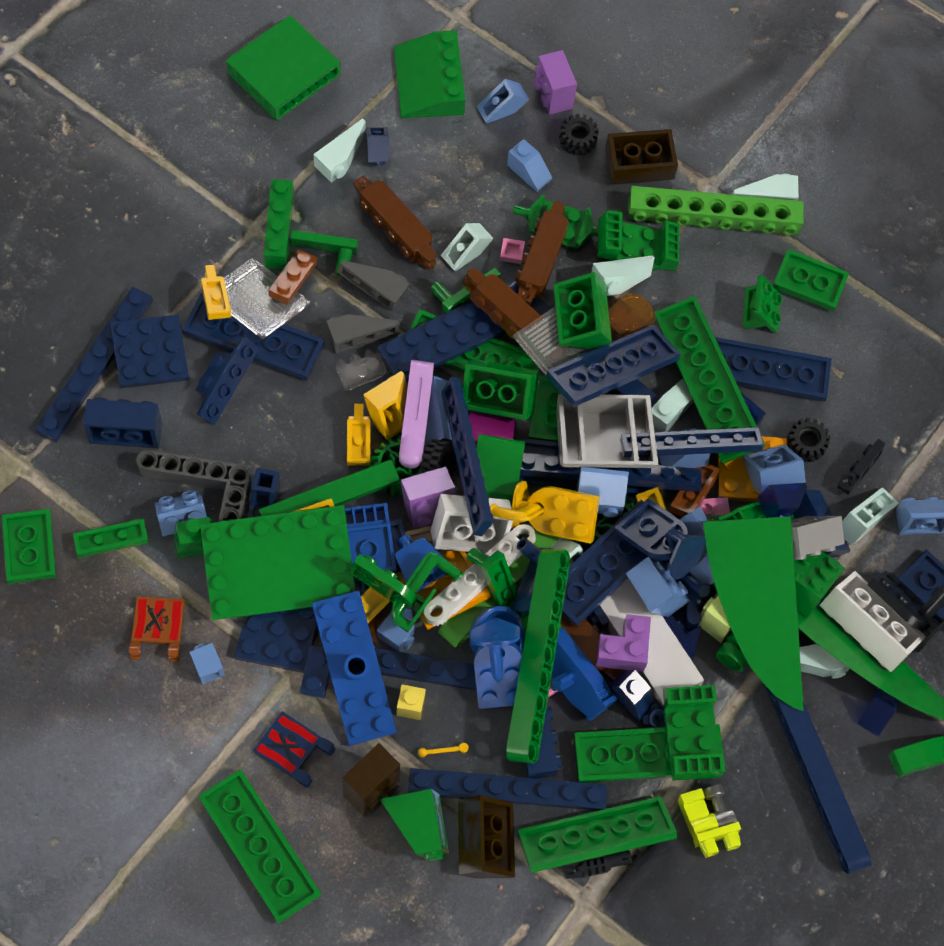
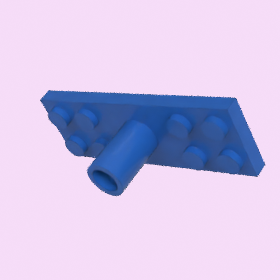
M356 591L312 603L348 745L351 746L397 733L360 592ZM350 660L361 663L362 670L358 672V675L350 672L348 667Z

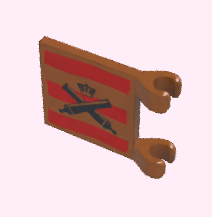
M137 597L132 638L129 647V654L132 660L140 659L141 643L170 644L168 649L169 660L171 662L179 661L185 599Z

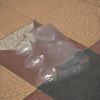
M366 348L365 358L363 359L356 354H352L350 364L341 359H338L336 364L338 376L346 391L387 375V369L379 353L369 348Z

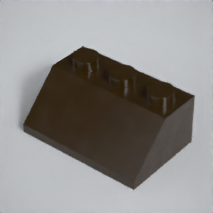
M483 795L458 800L459 875L471 878H515L514 809L512 802Z

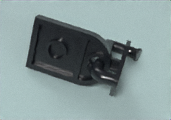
M884 571L867 584L908 624L920 631L927 630L930 634L915 648L918 653L944 629V621L940 624L933 617L944 606V585L923 606L917 600L916 594L910 589H905L900 584L899 578L891 572Z

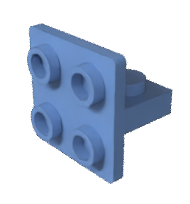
M195 490L183 492L182 496L175 498L165 496L160 498L159 502H155L162 536L174 534L175 526L178 522L207 517L201 492H196Z

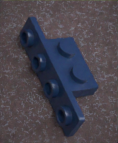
M246 337L240 338L231 355L217 352L216 356L212 358L206 373L199 380L195 390L199 394L206 396L197 414L212 425H215L259 350V347Z

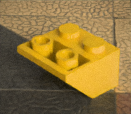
M402 371L363 394L372 425L387 440L401 432L403 428L408 386Z

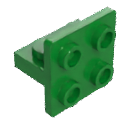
M763 275L757 276V285L745 287L742 326L746 330L767 326L773 333H778V327L781 323L779 312L782 296Z

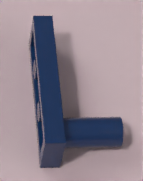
M522 538L518 541L516 547L517 550L530 559V562L511 609L517 612L518 615L529 616L539 554L543 549L553 548H539L527 538Z

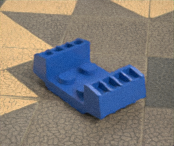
M387 503L345 508L352 564L359 554L362 556L368 555L377 562L376 565L383 570L388 569L397 576ZM354 577L355 590L359 591L360 596H362L370 587Z

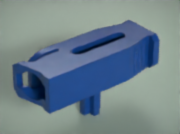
M564 628L559 629L551 683L553 684L551 689L553 691H562L567 699L587 716L586 719L590 722L602 714L618 698L612 695L603 676Z

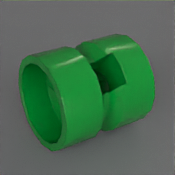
M731 630L726 638L727 642H724L716 653V658L729 669L742 672L748 662Z

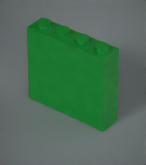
M291 15L281 19L270 30L264 31L260 37L253 42L247 43L243 49L231 54L226 60L227 73L276 121L341 75L340 61Z

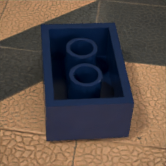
M100 397L87 399L83 426L90 444L159 449L162 420L158 404H154L151 401L131 402L126 399L110 401Z

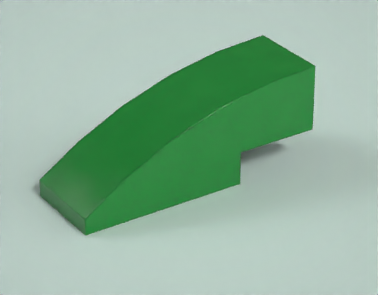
M944 736L893 750L888 756L898 778L944 764Z

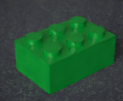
M476 359L469 361L465 364L463 382L464 399L468 410L521 420L529 419L534 415L539 371Z
M822 551L820 555H806V559L794 560L797 611L806 618L809 617L845 570V567L838 560L831 558Z

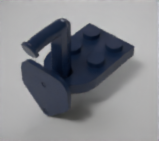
M649 498L614 527L616 534L648 557L661 561L670 560L668 568L670 575L674 579H679L697 592L700 597L708 596L710 586L706 583H701L691 576L689 572L702 561L707 553L705 537L702 535H689L686 525L681 520Z

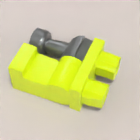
M722 784L708 787L704 791L701 788L681 794L677 801L693 838L695 848L700 847L705 858L719 853L716 841L723 839L727 851L737 849L741 845L738 834L741 827L739 822H737L735 813L727 809L721 796L724 795ZM705 797L707 800H712L714 813L709 814L704 800Z

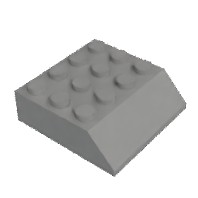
M558 394L556 420L559 460L562 467L658 468L650 395H600L573 408L562 394ZM636 433H649L650 456H638ZM621 434H631L632 457L623 456L620 442Z

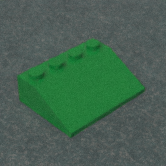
M457 30L435 31L394 46L401 119L464 115L465 93Z

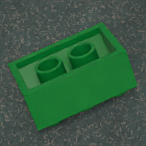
M595 272L554 284L559 345L561 347L593 349L612 343L606 283Z

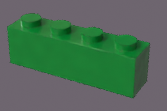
M271 179L264 246L265 269L283 270L288 264L294 203L293 180Z

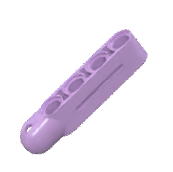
M411 360L399 452V462L406 468H416L422 462L434 368L433 362Z

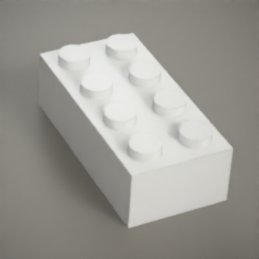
M854 571L833 589L820 606L828 616L835 619L842 626L846 633L851 634L863 649L869 651L881 666L892 672L926 636L902 619L867 585L868 582Z

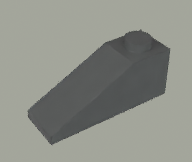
M344 260L337 271L390 311H392L410 285L404 276L396 274L391 270Z
M351 314L337 315L327 320V332L336 354L399 335L398 320Z

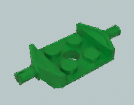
M542 195L528 209L517 205L514 206L513 214L526 217L525 220L528 223L530 236H536L537 231L534 228L538 217L542 218L545 210L550 212L551 206L554 203L546 201V195ZM565 206L563 216L568 219L569 224L562 245L580 249L593 235L598 237V228L594 226L590 207L583 211Z

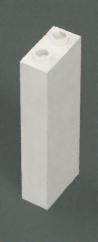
M628 578L600 606L610 620L607 629L612 636L622 637L623 623L627 614L651 617L648 663L644 672H637L651 687L655 703H658L660 708L663 709V688L701 686L704 679L661 615L650 613Z

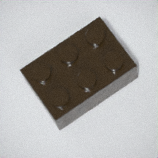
M671 129L608 134L605 151L611 184L675 179L678 162Z
M378 743L342 777L343 796L363 816L368 812L373 814L381 806L382 803L380 801L386 795L388 797L392 796L400 787L398 785L400 783V763Z

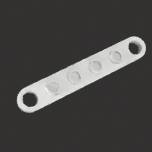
M519 525L485 554L491 556L497 550L502 552L509 567L523 555L516 547L519 541V534L528 533L530 536L527 539L534 544L536 541L535 531L529 525ZM473 564L464 572L465 575L455 583L452 582L427 604L424 609V615L430 625L439 626V624L443 625L444 622L446 623L447 619L453 614L455 615L488 586L483 571L479 566ZM439 608V610L443 611L438 617L431 616L432 610L435 611V609L438 610Z

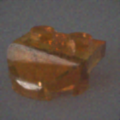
M637 294L620 296L608 310L610 327L621 337L628 336L655 323V313L651 304L644 297Z

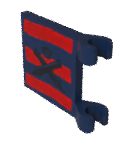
M282 711L253 752L292 777L303 787L308 788L312 783L311 776L300 770L316 747L328 756H331L336 749L331 741L319 736Z

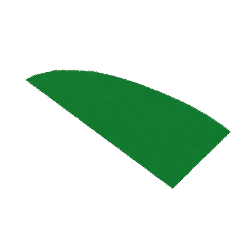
M791 517L704 522L707 555L716 590L730 628L744 657L754 673L777 698L795 709L804 711Z
M830 592L825 595L808 618L797 612L798 628L830 655L899 701L918 711L944 720V698L904 661L890 672L887 668L881 666L869 651L863 649L851 634L846 633L835 619L826 614L820 604Z

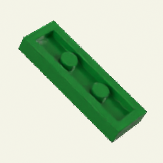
M144 518L73 533L78 558L149 543Z

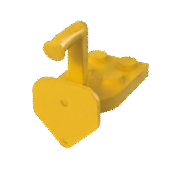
M521 481L516 485L512 509L492 504L490 510L493 518L498 517L512 520L511 529L521 525L522 522L529 521L532 527L540 533L591 544L594 541L600 496L552 486L541 488L529 496L527 482Z

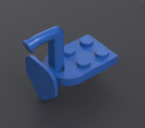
M493 618L471 630V643L479 646L474 655L479 709L514 706L522 652L515 644L520 639V627L499 618Z

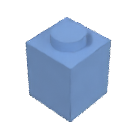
M207 643L199 644L194 647L193 651H190L191 659L202 685L225 676L213 643L208 645Z

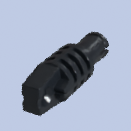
M630 850L563 865L561 866L562 873L566 879L586 878L608 873L613 867L632 864V859H629L631 853Z

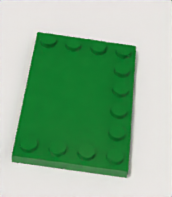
M344 505L200 524L212 620L312 607L314 602L356 592L354 576L349 573L352 559Z

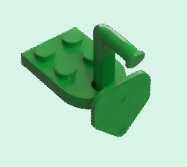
M434 552L425 555L405 585L397 580V576L388 569L383 570L376 565L377 562L368 555L362 556L359 554L349 570L351 575L393 603V621L407 633L437 591L434 588L427 599L417 594L433 568L437 566L447 573L454 583L465 575L464 572H461L453 564ZM413 607V610L417 613L412 621H409L402 616V613L405 609H412Z

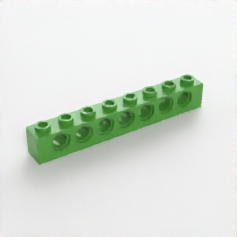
M631 186L628 219L638 222L652 221L659 224L671 221L681 226L696 225L703 228L718 227L725 230L740 229L743 231L799 235L803 226L804 201Z

